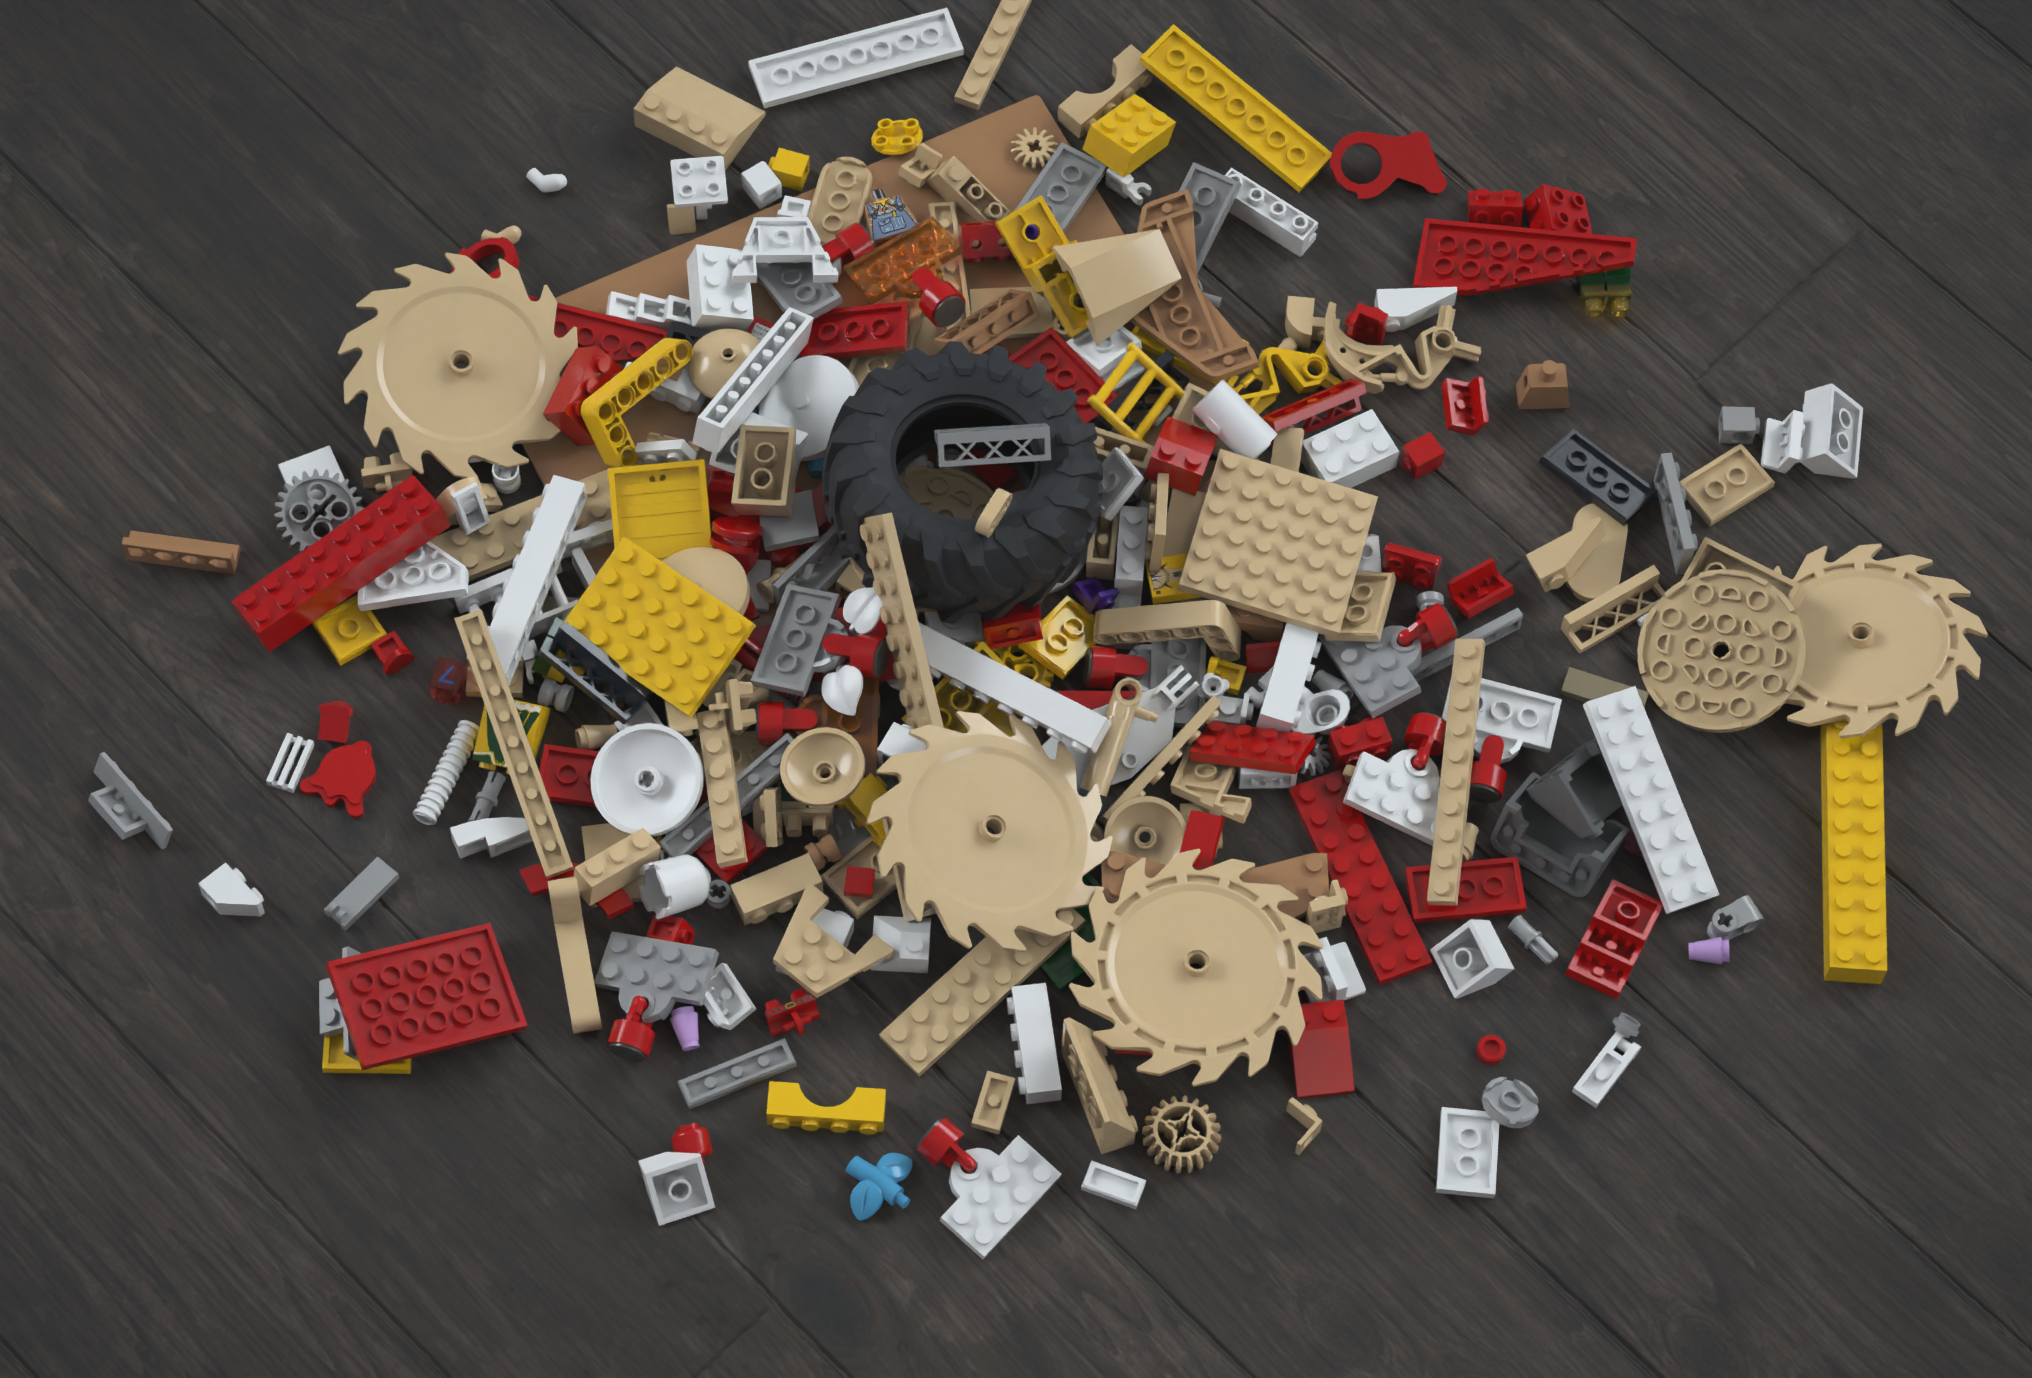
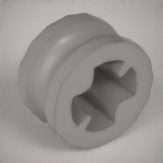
M722 880L711 881L709 894L706 898L707 904L715 909L726 907L731 900L729 885ZM713 891H724L723 898L713 897Z

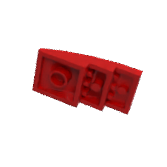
M1612 880L1567 968L1565 976L1618 999L1663 908L1662 902L1618 881Z

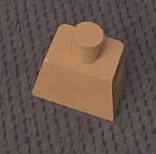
M1552 360L1544 361L1542 364L1527 365L1516 384L1518 409L1569 408L1566 365L1555 363Z

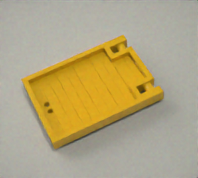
M704 459L608 468L614 548H616L624 536L660 561L679 551L690 548H713L710 544L711 522Z

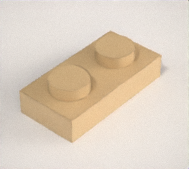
M987 1071L971 1127L995 1134L1000 1133L1014 1088L1015 1078Z

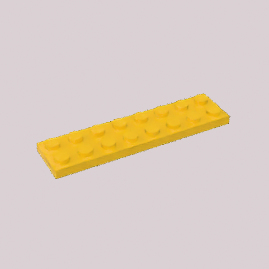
M1174 24L1140 57L1139 63L1299 193L1330 162L1332 152Z

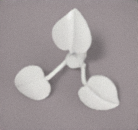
M873 587L855 590L847 597L844 603L843 617L845 621L851 623L849 630L853 637H857L858 633L868 634L879 622L880 608L883 607L879 596L875 594ZM850 663L839 665L836 667V672L828 673L823 679L821 688L825 702L840 713L855 716L863 689L862 673L856 667L850 666Z

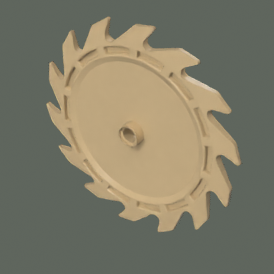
M447 252L445 257L454 268V272L450 274L419 264L396 268L394 273L408 280L411 283L410 286L372 291L356 304L358 309L375 310L378 315L348 332L338 351L339 355L355 350L362 353L361 358L344 381V404L348 405L360 393L367 395L364 431L374 448L378 446L381 433L385 430L391 431L403 462L421 475L424 474L421 460L423 454H431L452 475L460 478L477 476L468 464V461L472 458L507 469L529 463L528 458L515 452L512 447L515 444L549 441L561 432L552 422L545 419L543 412L561 379V373L569 363L575 349L578 348L577 327L574 326L562 338L556 337L554 335L557 301L549 287L544 285L541 298L536 302L531 301L519 271L501 258L498 259L501 276L496 279L491 278L468 256ZM463 362L468 366L464 369H459L455 367V364Z
M1881 543L1859 545L1831 563L1825 561L1827 546L1807 554L1796 576L1792 579L1800 583L1807 590L1796 612L1804 630L1806 642L1805 663L1794 692L1785 702L1786 704L1802 706L1804 709L1787 716V721L1811 727L1845 720L1849 724L1839 733V738L1863 737L1888 719H1896L1898 721L1895 736H1899L1917 726L1928 703L1933 700L1939 701L1944 715H1948L1958 701L1956 672L1958 670H1965L1976 680H1979L1981 659L1964 637V634L1972 633L1985 638L1988 635L1977 615L1949 600L1953 597H1970L1971 592L1953 579L1918 574L1917 571L1933 565V560L1912 554L1879 561L1872 559L1882 549ZM1776 566L1773 571L1782 574L1780 566Z
M957 711L955 715L965 725L967 733H960L932 724L910 730L909 735L924 742L926 750L892 755L876 771L877 774L895 775L899 780V784L872 803L866 823L870 825L881 819H886L890 823V829L877 854L881 878H884L893 865H899L903 870L904 904L916 921H922L924 904H931L948 936L968 949L972 947L967 928L968 926H973L1001 949L1025 952L1026 947L1015 935V929L1025 930L1050 938L1073 930L1072 926L1057 919L1055 912L1089 906L1097 887L1100 886H1086L1082 881V877L1108 858L1113 837L1109 836L1099 842H1094L1090 838V832L1102 807L1098 784L1092 787L1086 797L1078 794L1075 758L1062 741L1058 742L1056 758L1050 759L1032 727L1014 715L1009 717L1013 736L1009 737L981 714ZM986 826L992 828L995 835L989 833Z
M1200 849L1177 853L1153 878L1145 875L1146 858H1141L1126 870L1119 899L1116 903H1108L1101 887H1097L1088 907L1095 941L1088 943L1074 931L1071 932L1072 956L1094 982V985L1089 988L1073 983L1069 985L1070 990L1081 1007L1114 1024L1112 1029L1094 1031L1093 1037L1110 1049L1150 1052L1152 1058L1136 1068L1137 1072L1162 1076L1190 1064H1197L1200 1066V1071L1192 1082L1193 1087L1216 1082L1239 1056H1245L1249 1059L1248 1077L1251 1078L1268 1064L1274 1036L1278 1030H1285L1293 1046L1297 1047L1305 1029L1298 992L1306 990L1319 1001L1323 999L1321 976L1298 949L1301 945L1322 949L1321 941L1311 926L1279 911L1277 908L1280 904L1298 902L1299 897L1281 885L1242 882L1240 876L1255 868V863L1230 859L1203 870H1195L1192 865L1201 853ZM1193 963L1200 964L1203 968L1194 969L1190 965Z

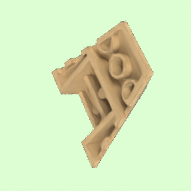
M1160 229L1052 247L1062 271H1069L1087 310L1090 320L1086 321V324L1096 346L1100 345L1182 278Z

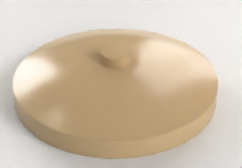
M697 547L679 551L662 561L742 616L744 615L750 599V584L743 567L732 555L715 548Z

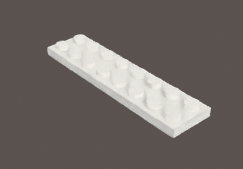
M948 8L753 59L748 61L765 109L964 55V49Z
M1636 686L1584 703V710L1666 914L1719 896Z

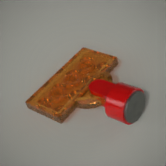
M933 216L843 267L844 275L872 305L894 292L910 299L920 298V310L936 327H947L954 324L965 310V298L950 282L944 281L942 267L944 263L962 254L961 245Z

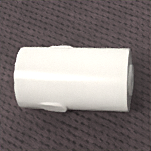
M1223 379L1192 409L1206 426L1234 453L1252 459L1261 455L1277 435Z

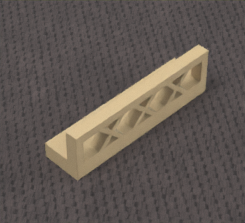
M1654 565L1564 616L1561 630L1579 654L1636 622L1638 618L1647 614L1652 607H1655L1664 596L1665 591L1658 583L1660 572ZM1653 589L1660 599L1655 602L1642 600V596L1646 591ZM1626 603L1636 605L1637 609L1636 613L1627 615L1619 613L1620 607ZM1603 616L1615 619L1614 625L1610 628L1597 626L1598 619ZM1580 629L1592 631L1591 638L1584 643H1581L1575 635V632Z

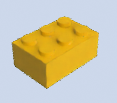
M1134 94L1090 126L1082 150L1124 178L1168 146L1176 121L1153 107L1143 98Z

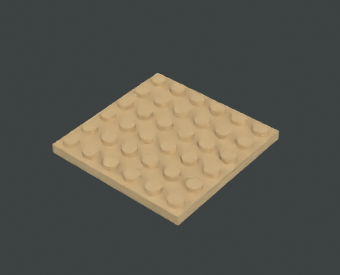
M1220 449L1177 590L1210 600H1217L1236 608L1338 638L1378 496Z

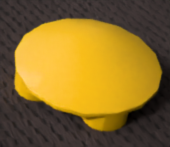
M886 118L878 122V129L874 131L871 142L875 150L882 154L900 155L912 151L920 145L923 139V131L917 119L910 118L892 121Z

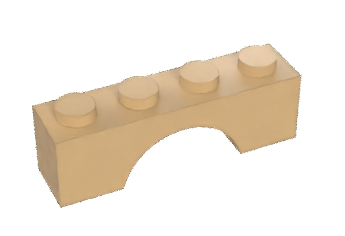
M1132 44L1129 45L1113 59L1112 75L1115 79L1114 84L1109 89L1096 94L1075 91L1058 106L1057 121L1079 139L1085 136L1093 123L1134 95L1138 89L1146 87L1152 81L1153 73L1139 63L1140 57L1143 54Z

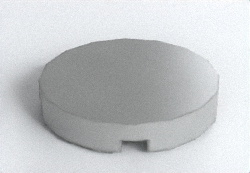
M1507 1077L1492 1079L1486 1085L1481 1099L1488 1115L1499 1124L1510 1128L1529 1126L1535 1120L1539 1111L1537 1106L1539 1101L1533 1090L1522 1081L1516 1079L1514 1081L1506 1080Z

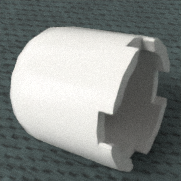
M680 855L642 865L639 870V875H643V885L639 886L642 902L648 912L654 911L656 913V919L703 904L709 894L710 873L697 858L691 855Z

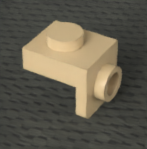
M921 143L918 145L915 157L900 166L898 175L906 179L908 183L920 188L927 183L928 178L940 166L942 155L926 144Z

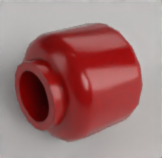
M699 1123L687 1124L676 1128L677 1133L671 1137L674 1152L700 1154L703 1164H705L704 1158L709 1157L713 1152L708 1130L705 1127H700Z

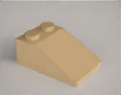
M741 425L731 501L737 514L792 517L795 495V427Z

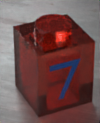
M439 656L429 685L432 698L445 704L450 702L459 704L467 680L466 662Z

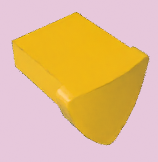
M1212 656L1209 660L1207 673H1213L1222 679L1228 680L1230 687L1225 692L1238 695L1247 667Z

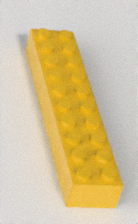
M1841 720L1821 724L1824 981L1881 984L1887 972L1882 724L1863 737L1839 738V733L1849 724L1848 721Z

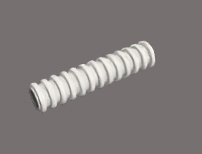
M461 720L458 723L459 728L455 729V735L451 737V742L447 745L448 750L443 752L444 757L440 758V764L436 766V772L432 774V779L429 780L428 786L424 790L425 794L421 795V801L417 803L418 809L413 811L414 817L423 824H436L437 818L441 814L440 810L444 809V803L448 801L447 795L452 793L451 788L455 787V781L459 779V773L463 771V766L466 765L467 759L471 755L470 751H473L475 748L474 744H476L479 726L471 721Z

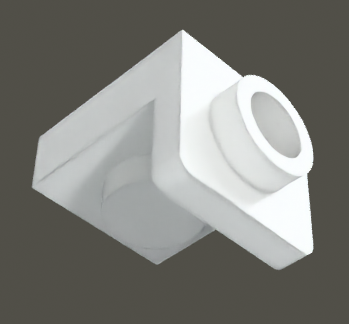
M1244 693V699L1222 696L1223 701L1216 709L1219 714L1212 722L1220 721L1225 724L1245 725L1246 720H1252L1254 704L1249 703L1250 694Z

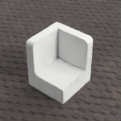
M764 161L742 172V187L759 209L782 197L781 182Z

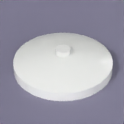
M822 355L802 357L789 365L760 402L759 415L808 433L801 461L815 460L825 456L830 433L837 415L847 398L855 395L859 385L851 371L833 358Z
M653 723L633 725L612 736L599 751L591 772V792L597 809L611 825L630 835L643 827L652 837L663 835L676 829L690 817L697 807L704 783L702 763L693 745L677 731L667 726Z

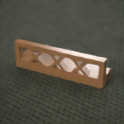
M1010 289L933 339L935 347L943 348L949 341H959L964 344L970 353L982 354L1039 316L1032 294L1027 291Z
M130 531L129 538L123 537L122 540L126 560L235 574L240 555L239 545Z

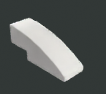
M487 818L450 828L452 841L460 859L484 849L488 850L492 858L533 842L525 818Z

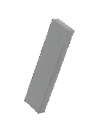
M784 1038L679 1080L678 1086L690 1110L796 1067V1061Z

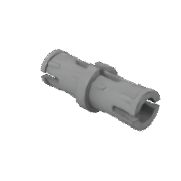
M495 771L488 773L482 791L477 793V803L468 822L489 818L492 809L497 807V797L506 780L505 776L497 772L496 777H494Z

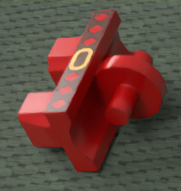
M799 989L792 992L790 995L791 1002L782 1005L780 1000L776 999L766 1002L765 1015L771 1035L775 1036L795 1029L798 1036L805 1034L803 1025L820 1018L815 996L807 994L804 989Z

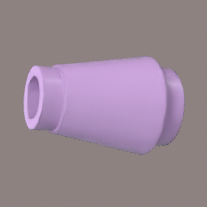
M1721 936L1689 943V960L1722 965V962H1730L1729 939H1722Z
M693 1006L672 1010L670 1022L682 1046V1050L697 1049L699 1047L698 1013L694 1012Z

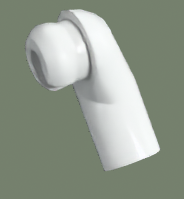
M532 168L526 176L544 193L559 191L567 184V179L564 175L550 174L544 176L536 168Z

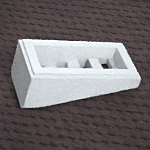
M476 482L451 495L458 523L466 535L491 522Z

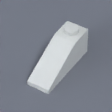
M1457 287L1377 289L1375 307L1389 314L1386 326L1387 332L1405 330L1439 313L1441 305L1454 306Z

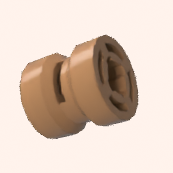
M830 834L822 837L820 842L816 844L810 843L804 846L805 853L810 854L817 871L823 869L825 864L830 861L836 862L842 859L840 850Z

